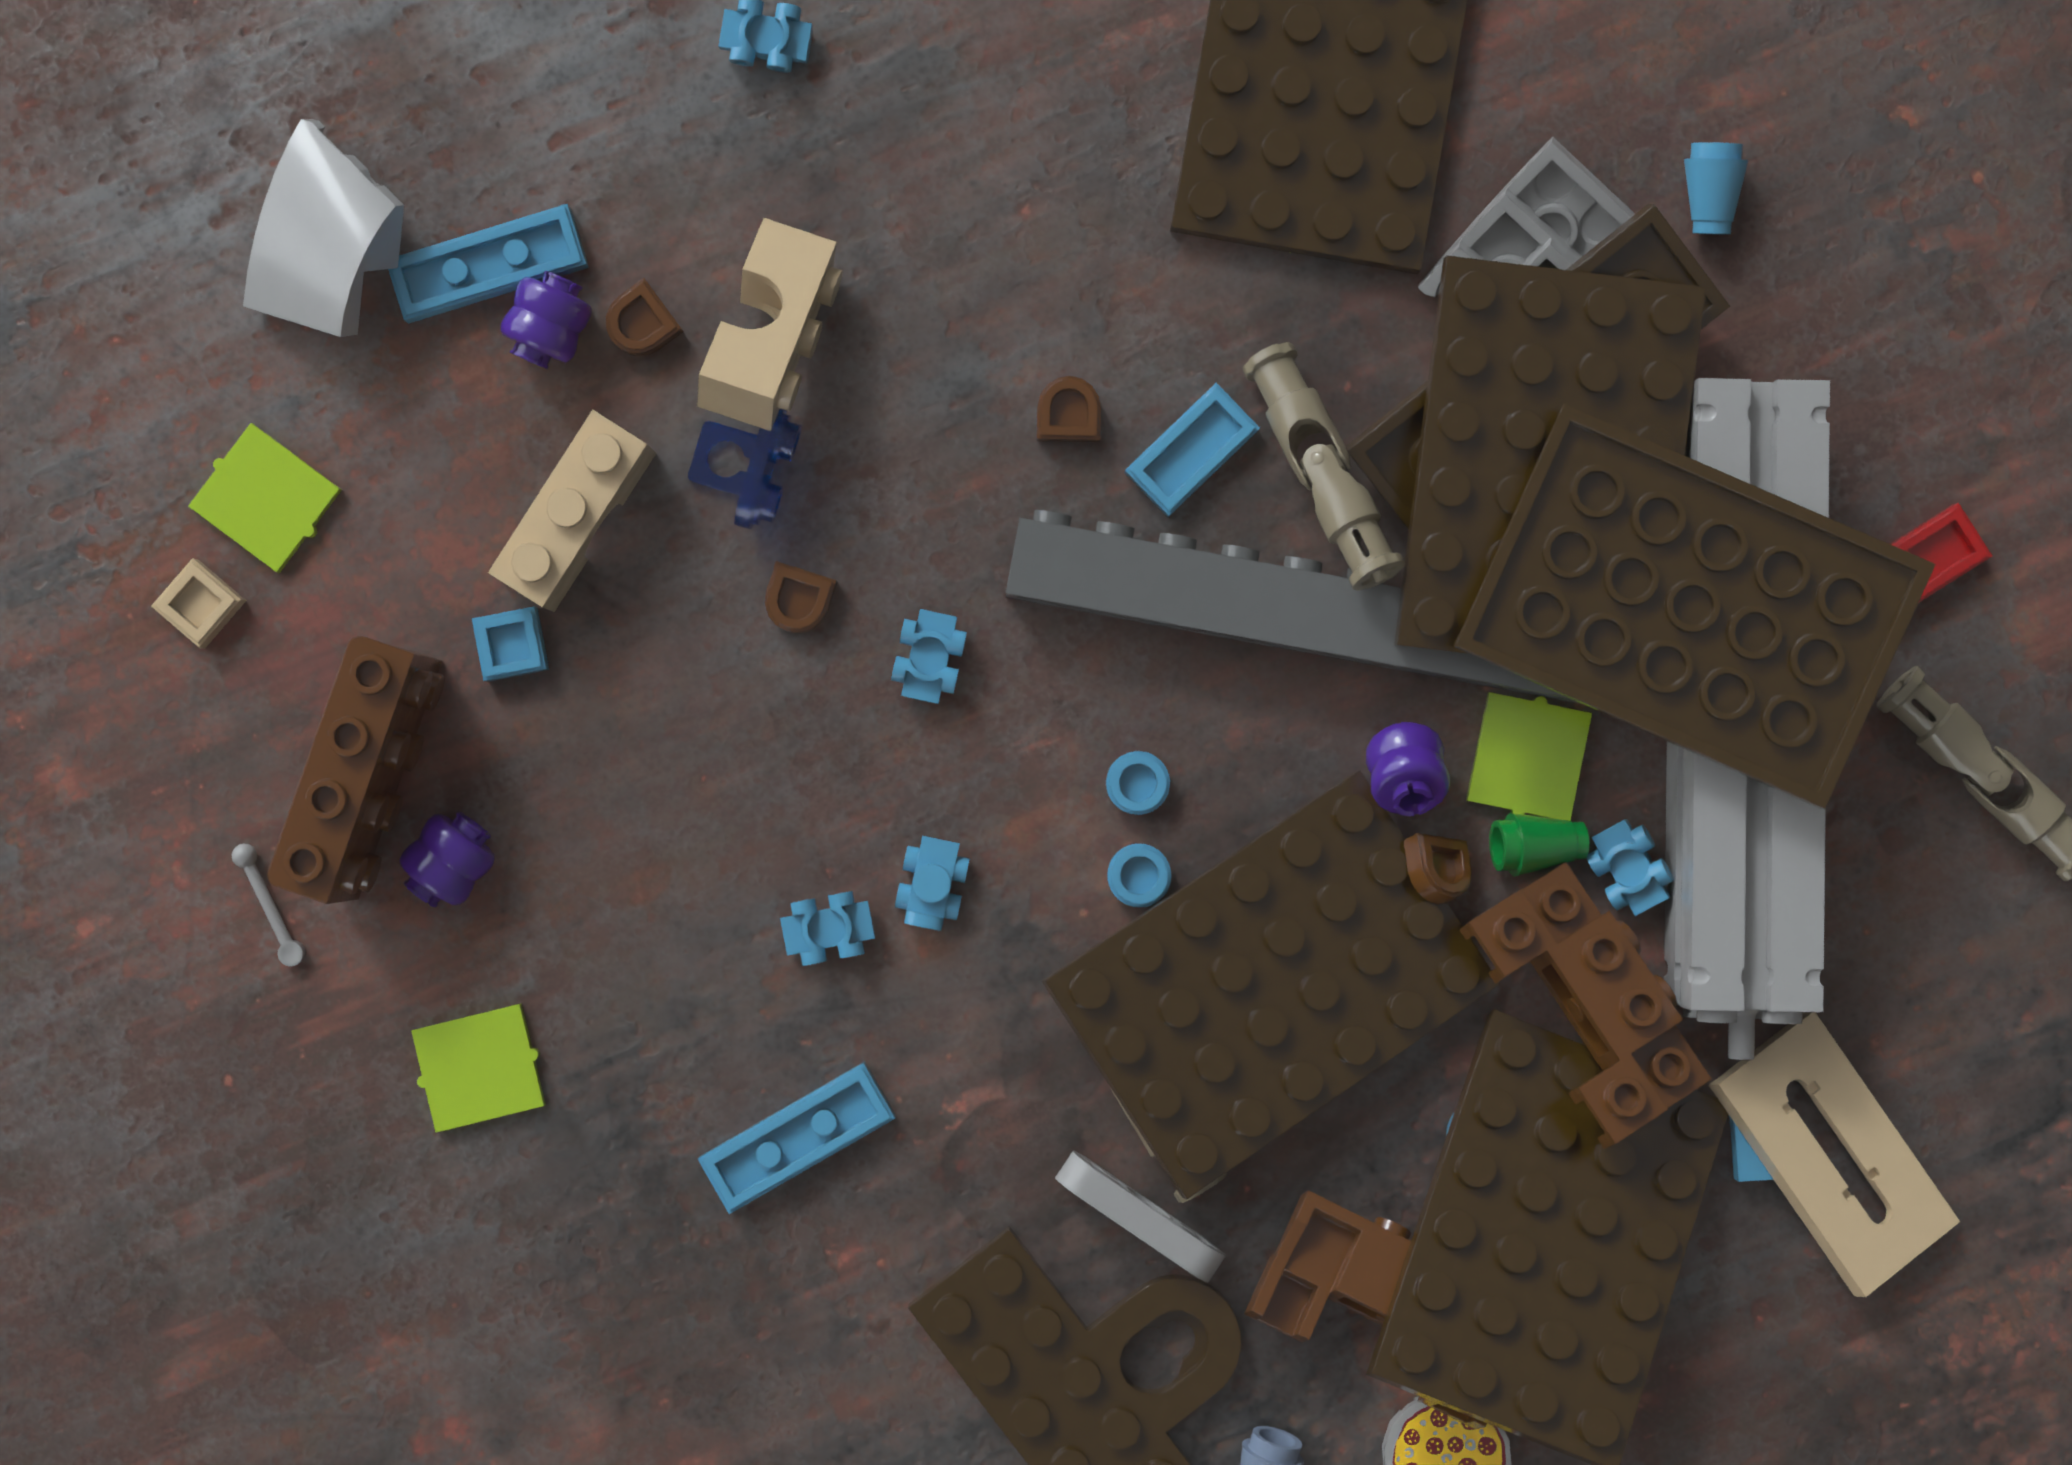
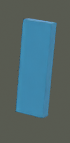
M564 204L399 255L398 268L388 270L403 319L409 324L516 291L519 282L525 277L542 282L545 270L559 276H564L587 269L589 265L571 208L568 204Z
M864 1061L701 1155L698 1161L727 1212L731 1214L896 1118V1115Z

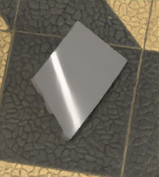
M301 119L283 152L263 203L248 265L243 307L339 337L358 335L364 272L398 268L404 204L385 185L376 183L370 176L369 170L354 155L343 154L323 134L325 126L320 121Z
M1552 137L1468 226L1419 283L1418 288L1426 295L1433 297L1439 295L1443 258L1447 255L1566 270L1634 216L1635 213Z

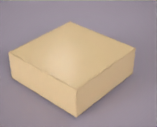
M192 558L151 607L195 645L205 649L246 600L200 560Z

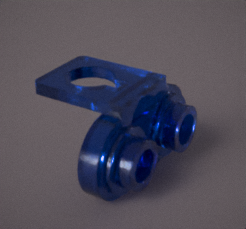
M779 409L771 431L760 428L758 435L716 422L706 421L700 432L688 472V478L691 482L739 496L734 525L751 530L753 525H759L761 520L773 523L781 502L783 486L774 484L771 474L774 464H778L780 459L792 461L799 442L802 425L791 422V415L787 414V411ZM722 441H732L742 448L745 458L750 459L747 472L740 470L737 474L730 477H720L714 474L708 464V454L711 448Z

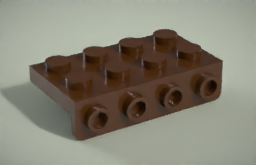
M364 636L353 637L348 642L268 869V880L273 886L324 904L359 900L361 891L368 893L372 889L382 862V857L375 855L382 831L390 832L393 829L402 807L403 797L396 794L403 771L411 772L414 769L422 751L424 736L417 734L424 711L425 709L429 711L435 709L443 691L445 676L438 673L442 660L419 652L391 646Z

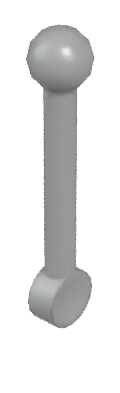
M239 844L232 852V861L236 866L244 869L281 945L278 949V959L285 966H295L305 958V947L299 941L292 940L255 864L257 860L255 848L250 844Z

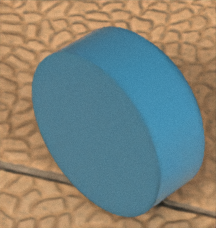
M1143 751L1129 752L1117 758L1110 766L1106 776V790L1110 800L1117 808L1129 814L1142 815L1154 811L1165 801L1170 788V778L1165 765L1156 756Z
M1130 844L1121 848L1112 857L1108 865L1107 880L1112 893L1121 902L1132 907H1147L1158 902L1166 894L1171 882V869L1166 857L1158 849L1147 844Z

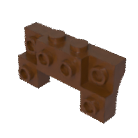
M1567 862L1524 889H1520L1460 929L1466 941L1473 936L1476 937L1495 966L1489 972L1495 984L1531 961V964L1603 1070L1568 1094L1575 1104L1581 1101L1585 1102L1605 1132L1597 1138L1604 1149L1617 1144L1712 1079L1676 1026L1683 1019L1675 1009L1678 1003L1671 987L1662 977L1658 975L1653 976L1639 955L1641 952L1640 943L1630 927L1622 921H1616L1610 910L1601 915Z
M1308 1190L1300 1196L1277 1250L1269 1257L1244 1314L1301 1343L1310 1340L1327 1299L1383 1326L1411 1243L1409 1239L1412 1233L1404 1226L1386 1218L1376 1217L1373 1223ZM1420 1396L1417 1400L1475 1430L1485 1428L1487 1425L1483 1421Z

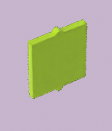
M250 423L224 459L217 458L214 460L213 467L215 471L188 507L275 572L280 573L307 537L313 538L317 535L316 524L342 489L255 424Z
M1488 692L1466 801L1511 810V813L1524 815L1528 813L1552 819L1571 821L1592 713L1547 704V699L1543 696L1536 697L1531 701Z
M522 1003L411 1030L422 1074L417 1079V1084L419 1087L425 1088L436 1133L546 1105L535 1061L540 1057V1051L537 1048H532Z

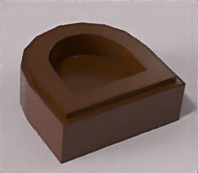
M642 278L619 295L609 306L606 315V330L612 342L623 352L633 356H648L660 350L684 332L645 278Z
M1073 376L1060 377L1047 384L1040 394L1037 406V441L1100 442L1101 406L1099 396L1093 386L1082 378Z
M776 561L766 590L765 606L768 616L775 625L787 632L801 634L812 631L826 617L838 581Z
M1416 833L1404 840L1408 874L1414 888L1423 898L1435 904H1445L1468 890L1471 883V865L1467 841Z

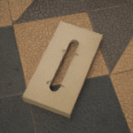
M1803 1012L1802 1024L1786 1025L1754 1050V1059L1739 1061L1709 1084L1711 1090L1854 1296L1867 1297L1960 1222L1816 1012ZM1795 1080L1803 1086L1884 1203L1886 1217L1881 1223H1874L1855 1195L1850 1194L1847 1189L1849 1188L1815 1137L1797 1111L1792 1109L1787 1103L1789 1100L1786 1096V1089L1791 1081Z

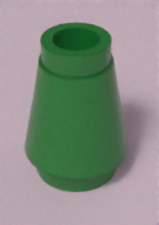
M1509 813L1505 820H1495L1491 825L1489 834L1491 860L1497 871H1509L1514 877L1561 865L1565 862L1583 860L1587 858L1589 853L1588 830L1582 821L1571 822L1569 820Z

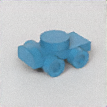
M739 0L737 11L724 9L718 47L720 50L730 51L729 61L731 63L741 66H753L755 56L760 59L767 60L766 67L768 69L784 73L791 72L793 61L807 64L812 42L813 25L812 23L800 21L802 9L799 6L789 3H777L775 17L762 15L764 2L761 0Z
M920 609L917 621L904 619L899 643L910 645L912 648L909 658L896 656L891 681L904 683L901 696L939 704L941 692L954 694L959 669L947 667L949 655L962 657L967 632L955 629L958 617Z
M1624 819L1591 837L1598 849L1588 854L1587 861L1598 877L1609 871L1613 875L1616 883L1605 888V892L1610 903L1617 911L1629 905L1636 916L1671 897L1665 885L1674 881L1672 872L1662 858L1653 862L1651 856L1646 852L1654 848L1655 843L1644 825L1632 829L1629 821Z
M922 836L920 848L907 846L903 870L914 872L912 885L899 884L895 908L907 910L904 920L905 924L942 931L944 918L957 920L962 896L950 893L952 881L965 883L970 858L958 856L960 843Z
M853 891L828 895L830 908L817 910L815 898L790 903L792 916L780 918L787 956L800 953L802 966L827 961L825 948L837 946L840 958L865 954L863 941L875 939L869 902L855 903Z

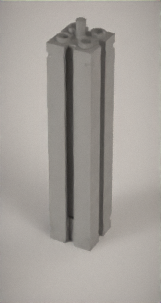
M1698 378L1694 381L1684 455L1829 518L1830 423L1826 420V410L1830 407V380L1751 382V379ZM1667 741L1665 862L1672 872L1674 881L1665 885L1671 897L1665 900L1664 960L1667 962L1668 972L1664 976V980L1673 990L1678 1005L1683 1007V1017L1697 1018L1698 1022L1729 1023V1059L1752 1060L1754 1059L1755 1019H1762L1763 1023L1802 1024V1012H1823L1824 986L1820 983V973L1824 969L1826 808L1819 809Z

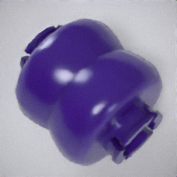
M545 270L542 282L530 277H525L519 282L515 292L514 306L502 320L501 333L504 337L516 342L513 350H510L511 354L548 369L549 366L547 365L551 358L564 363L569 362L573 358L578 345V334L589 322L592 308L588 303L577 298L579 291L583 289L582 286Z
M1401 722L1392 724L1373 736L1366 748V765L1371 773V794L1381 808L1390 813L1414 816L1415 814L1421 815L1443 801L1449 792L1450 774L1444 764V744L1436 731L1426 725Z
M459 811L454 820L442 814L431 816L425 823L420 838L412 842L400 857L401 867L410 876L403 884L415 896L435 908L440 900L452 905L464 903L468 899L475 881L491 869L495 860L494 853L484 844L487 839L491 838V835L481 825Z

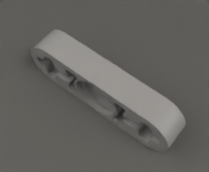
M1072 1151L1055 1176V1179L1073 1194L1204 1282L1208 1283L1226 1257L1223 1251L1206 1238L1076 1151Z

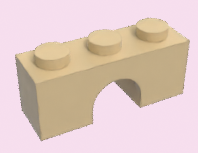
M763 218L742 269L740 303L766 312L775 321L758 329H744L722 321L720 322L699 373L697 407L769 431L773 427L779 409L786 411L792 409L802 374L796 373L795 369L801 356L809 359L813 356L822 329V322L815 320L821 304L829 307L833 305L840 287L843 270L834 268L836 241Z
M592 410L488 573L542 608L555 612L588 561V558L585 557L586 550L597 529L616 505H624L656 455V452L642 440Z

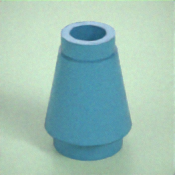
M1718 142L1691 143L1690 159H1684L1691 221H1693L1692 234L1731 235V225L1734 221L1748 165V160H1742L1743 144Z

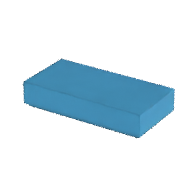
M1215 383L1147 448L1124 473L1169 517L1259 431L1260 427Z

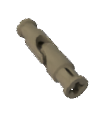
M1290 342L1271 345L1253 355L1242 367L1243 373L1248 381L1256 382L1269 408L1266 412V419L1294 474H1296L1302 485L1309 491L1312 490L1316 517L1329 543L1337 544L1352 572L1349 577L1352 589L1360 591L1384 583L1404 568L1405 561L1400 553L1392 552L1378 524L1381 514L1369 491L1358 483L1349 472L1345 471L1346 467L1348 470L1351 469L1349 453L1318 391L1307 387L1297 368L1295 360L1298 357L1295 346ZM1316 433H1325L1331 437L1334 445L1316 444L1306 450L1299 463L1298 446L1305 438ZM1362 539L1370 552L1368 557L1360 544Z
M1914 666L1901 675L1884 692L1877 702V708L1883 713L1892 712L1918 736L1916 744L1937 764L1950 767L1959 773L1967 774V779L1965 777L1962 779L1967 791L2023 844L2032 843L2057 866L2055 872L2062 881L2071 880L2072 819L2064 811L2066 807L2065 802L2009 751L1997 746L1994 747L1996 751H1992L1991 745L1984 735L1979 722L1959 703L1949 704L1923 680L1925 672L1919 666ZM1912 699L1918 701L1930 715L1926 717L1912 704ZM2015 768L2021 774L2024 782V791L2017 801L2008 806H1999L1992 803L1983 794L1989 796L1994 792L2007 788Z

